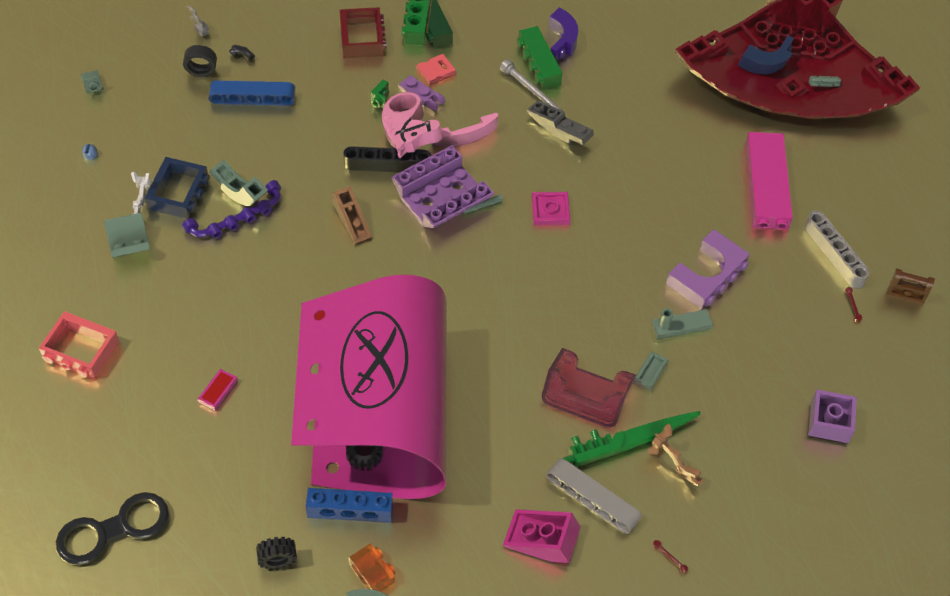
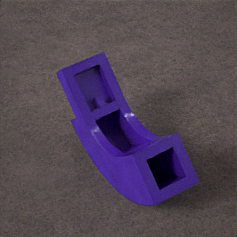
M559 7L549 16L548 25L550 30L561 37L551 47V52L556 61L559 58H563L565 54L571 56L574 53L578 38L576 20L571 14Z

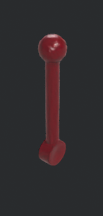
M847 287L845 292L849 295L855 313L854 320L861 322L862 315L858 313L852 295L853 289Z
M659 540L653 542V548L663 552L680 568L682 573L688 571L687 565H682L664 549Z

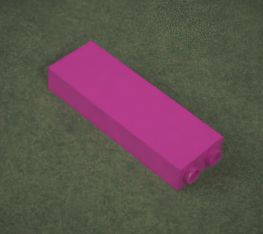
M748 132L745 150L752 228L789 229L793 217L784 134Z

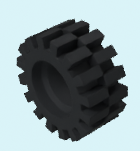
M346 445V459L349 461L350 466L354 465L356 470L361 467V471H365V467L368 468V471L372 470V466L376 468L378 463L382 461L383 446ZM360 446H369L372 448V453L368 456H360L356 450Z
M274 537L272 540L268 538L267 541L263 540L261 544H257L258 566L261 568L265 567V569L271 568L273 570L279 567L281 569L283 566L288 567L290 566L289 564H294V561H297L295 541L289 537L286 539L285 537L280 539Z

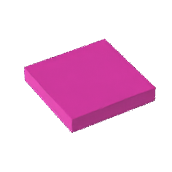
M532 192L533 225H570L568 192Z

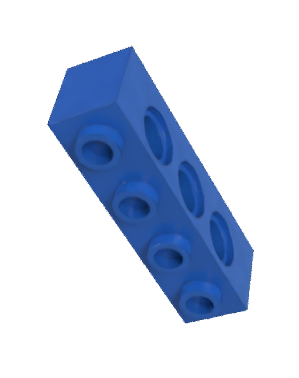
M308 488L306 499L307 518L391 523L393 493Z

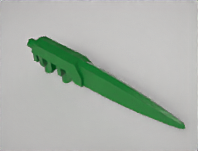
M701 412L681 414L626 431H620L615 433L613 439L610 433L601 438L597 429L589 432L593 441L588 440L585 444L581 443L578 436H573L571 441L574 446L569 448V456L562 459L570 464L573 463L578 468L614 456L654 440L655 434L659 435L667 424L671 425L673 431L700 416Z

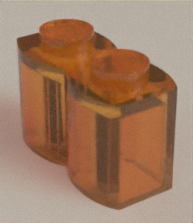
M371 543L349 557V564L367 589L381 592L395 582L394 575L396 572L390 563L386 564L382 560L383 554L377 546L374 548Z

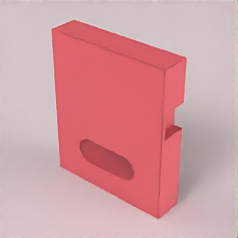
M444 54L431 58L428 62L417 64V70L429 85L456 74V69Z

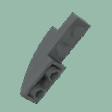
M537 100L527 109L528 114L543 128L568 144L575 141L584 145L594 135L593 129L566 118L564 111Z

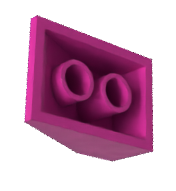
M515 509L503 546L549 562L569 563L581 526L572 512Z

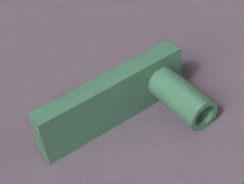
M665 308L662 310L661 317L653 319L651 323L657 340L709 330L713 327L707 309L673 316V311Z

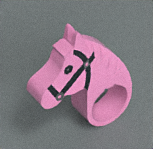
M410 92L392 96L386 102L382 111V121L389 143L397 149L399 158L406 152H415L420 146L437 143L442 139L439 121H421L424 113L420 97Z

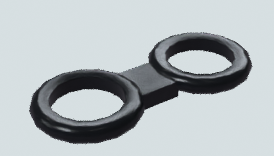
M143 492L126 499L120 507L118 515L99 522L94 518L88 517L73 519L58 532L56 551L61 559L69 564L84 565L91 563L100 557L108 543L125 536L135 539L151 538L161 532L168 521V505L162 497L155 493ZM141 502H152L160 510L157 522L150 528L143 530L131 527L127 522L130 509ZM90 527L98 533V542L94 549L80 556L69 553L65 548L67 536L77 528Z

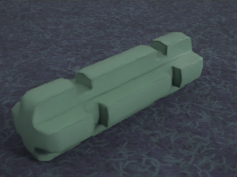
M811 76L808 82L811 86L838 87L840 86L841 79L834 76Z

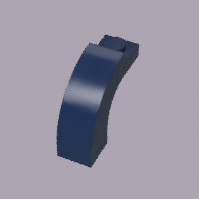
M788 35L782 46L774 52H764L750 44L739 61L738 66L755 74L775 73L786 65L793 54L790 52L793 47L790 44L794 38Z

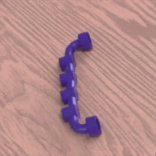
M277 180L270 181L265 187L268 189L267 193L273 195L271 199L261 200L252 208L246 207L237 215L227 216L224 221L211 223L204 230H198L199 225L195 218L185 220L182 227L186 233H191L196 237L203 238L211 235L213 238H218L223 233L222 229L226 227L232 231L239 227L238 222L241 220H245L247 223L254 221L256 213L269 214L272 211L271 207L280 200L279 191L281 186Z

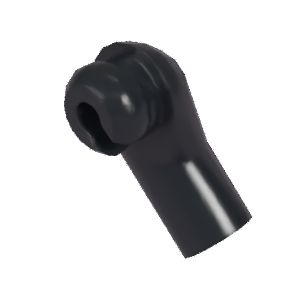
M235 44L229 50V53L234 57L240 53L249 61L255 58V55L244 46Z

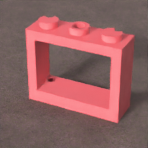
M64 311L40 345L39 350L42 358L48 363L54 362L66 370L72 369L77 371L84 377L96 378L119 343V339L115 330ZM69 330L103 343L90 364L56 351V348Z

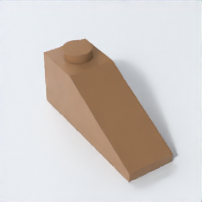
M351 186L334 192L331 195L332 202L354 244L372 238Z

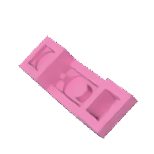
M493 113L483 116L479 124L450 132L448 127L441 129L442 139L437 143L431 144L436 147H449L451 145L456 147L476 142L497 128L498 114Z

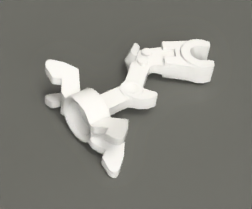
M131 172L132 179L136 182V187L139 188L138 199L133 201V214H142L140 209L145 203V189L149 190L151 179L148 178L149 173L141 177L136 172Z

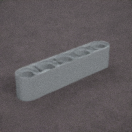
M810 212L805 224L807 233L848 284L856 289L862 288L869 276L868 267L822 212Z
M562 458L558 459L546 474L551 483L623 533L629 534L642 518V515L636 508Z

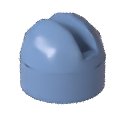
M86 144L82 149L85 159L91 160L98 155L97 148L93 144Z

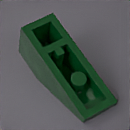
M432 0L428 33H426L427 41L432 44L434 49L453 44V31L437 0Z

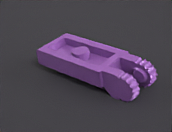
M411 75L399 84V89L402 92L417 94L420 97L421 104L433 111L438 109L437 103L440 105L445 103V98L440 93H436Z

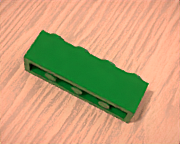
M535 26L519 30L517 45L522 49L523 57L525 60L527 59L529 69L535 75L536 83L540 84L542 90L561 85L563 73L539 27Z

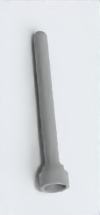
M506 59L502 62L500 70L503 73L511 74L542 102L562 110L515 69L512 61Z

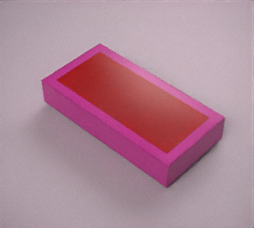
M220 369L199 396L198 402L216 411L238 381L237 377Z

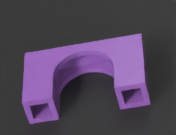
M715 229L703 239L700 251L714 260L720 266L722 272L717 276L704 277L679 263L668 274L666 285L701 310L706 305L710 306L714 302L718 293L722 294L727 284L734 282L738 273L744 271L749 265L748 258L750 253Z

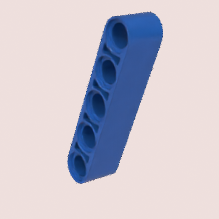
M217 80L210 84L208 99L214 104L288 106L294 103L296 87L290 82Z

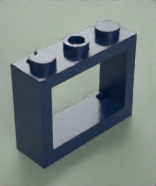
M165 157L144 198L147 209L189 219L194 210H196L198 199L202 198L205 185H208L210 175L208 174L207 166ZM173 173L195 177L184 202L162 198Z

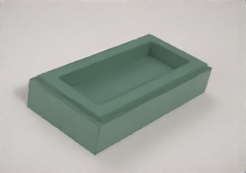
M651 351L636 375L633 384L651 392L669 360Z

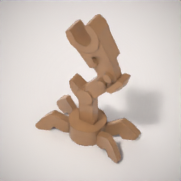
M667 424L659 435L655 434L656 437L652 441V447L649 448L648 453L657 455L659 448L662 447L673 459L676 465V472L679 475L682 473L688 481L699 486L704 482L699 477L701 471L690 466H684V463L679 458L681 453L667 443L672 435L671 425Z

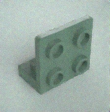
M141 213L104 221L112 258L150 249Z

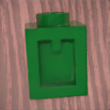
M383 79L371 91V104L376 108L383 110L389 95V82Z

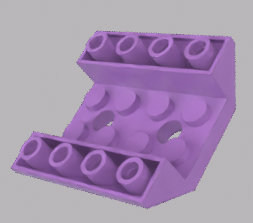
M453 145L392 176L402 202L423 227L435 228L494 195V192L484 181L477 183L462 166L463 157ZM454 186H461L462 189L458 190V189H454L453 187H454ZM424 202H431L432 205L427 206V205H424L423 203H424Z

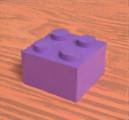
M816 389L811 400L808 436L849 443L855 432L857 397Z

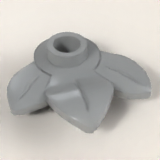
M187 6L186 8L192 14L190 18L196 24L194 26L202 37L204 35L207 36L209 34V27L197 16L194 8Z

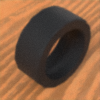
M203 45L188 47L184 54L183 67L193 76L207 77L212 75L216 69V53L211 48ZM203 58L207 60L209 63L197 64L193 62L191 59Z

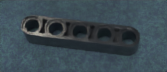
M351 146L347 147L343 152L345 168L355 171L402 172L432 156L428 150L416 149L415 152H406L401 158L398 157L396 148Z

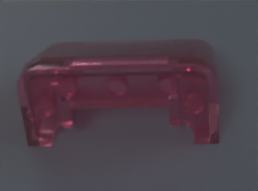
M562 348L548 370L542 391L543 402L550 407L607 428L614 427L630 394L636 374L619 371L614 380H610L578 368L577 355L570 350Z

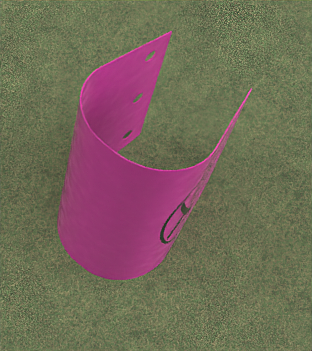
M392 275L301 303L291 446H313L311 485L341 490L393 493V498L399 499L427 498L440 493L445 488L447 301L443 289L434 281L415 275ZM320 310L325 311V317L322 320L314 319L316 312ZM318 363V373L312 374L311 367ZM315 419L314 430H308V422ZM346 445L383 446L382 461L378 463L376 468L372 466V470L368 471L367 467H365V471H361V467L356 470L354 465L350 466L349 461L346 459ZM360 446L356 452L360 456H368L372 453V448ZM336 463L339 469L336 473H329L326 469L327 465Z

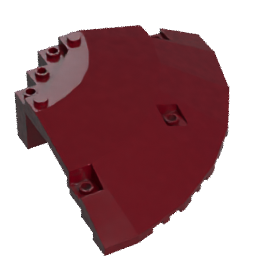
M767 0L765 7L740 23L720 33L714 30L704 37L701 35L692 42L687 41L675 49L676 55L692 73L727 97L772 113L809 119L858 117L898 105L920 90L919 85L910 75L906 77L897 66L892 67L884 56L875 58L838 21L836 15L843 0ZM788 35L794 38L790 44L793 46L790 51L793 54L786 65L779 71L771 74H755L738 66L739 61L750 44L761 51L774 52L782 46ZM811 76H834L841 79L840 86L838 87L811 86L808 81Z

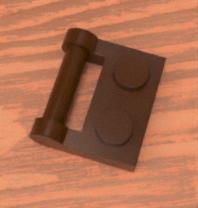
M896 268L886 294L924 304L934 285L935 278H925L905 273L901 269Z

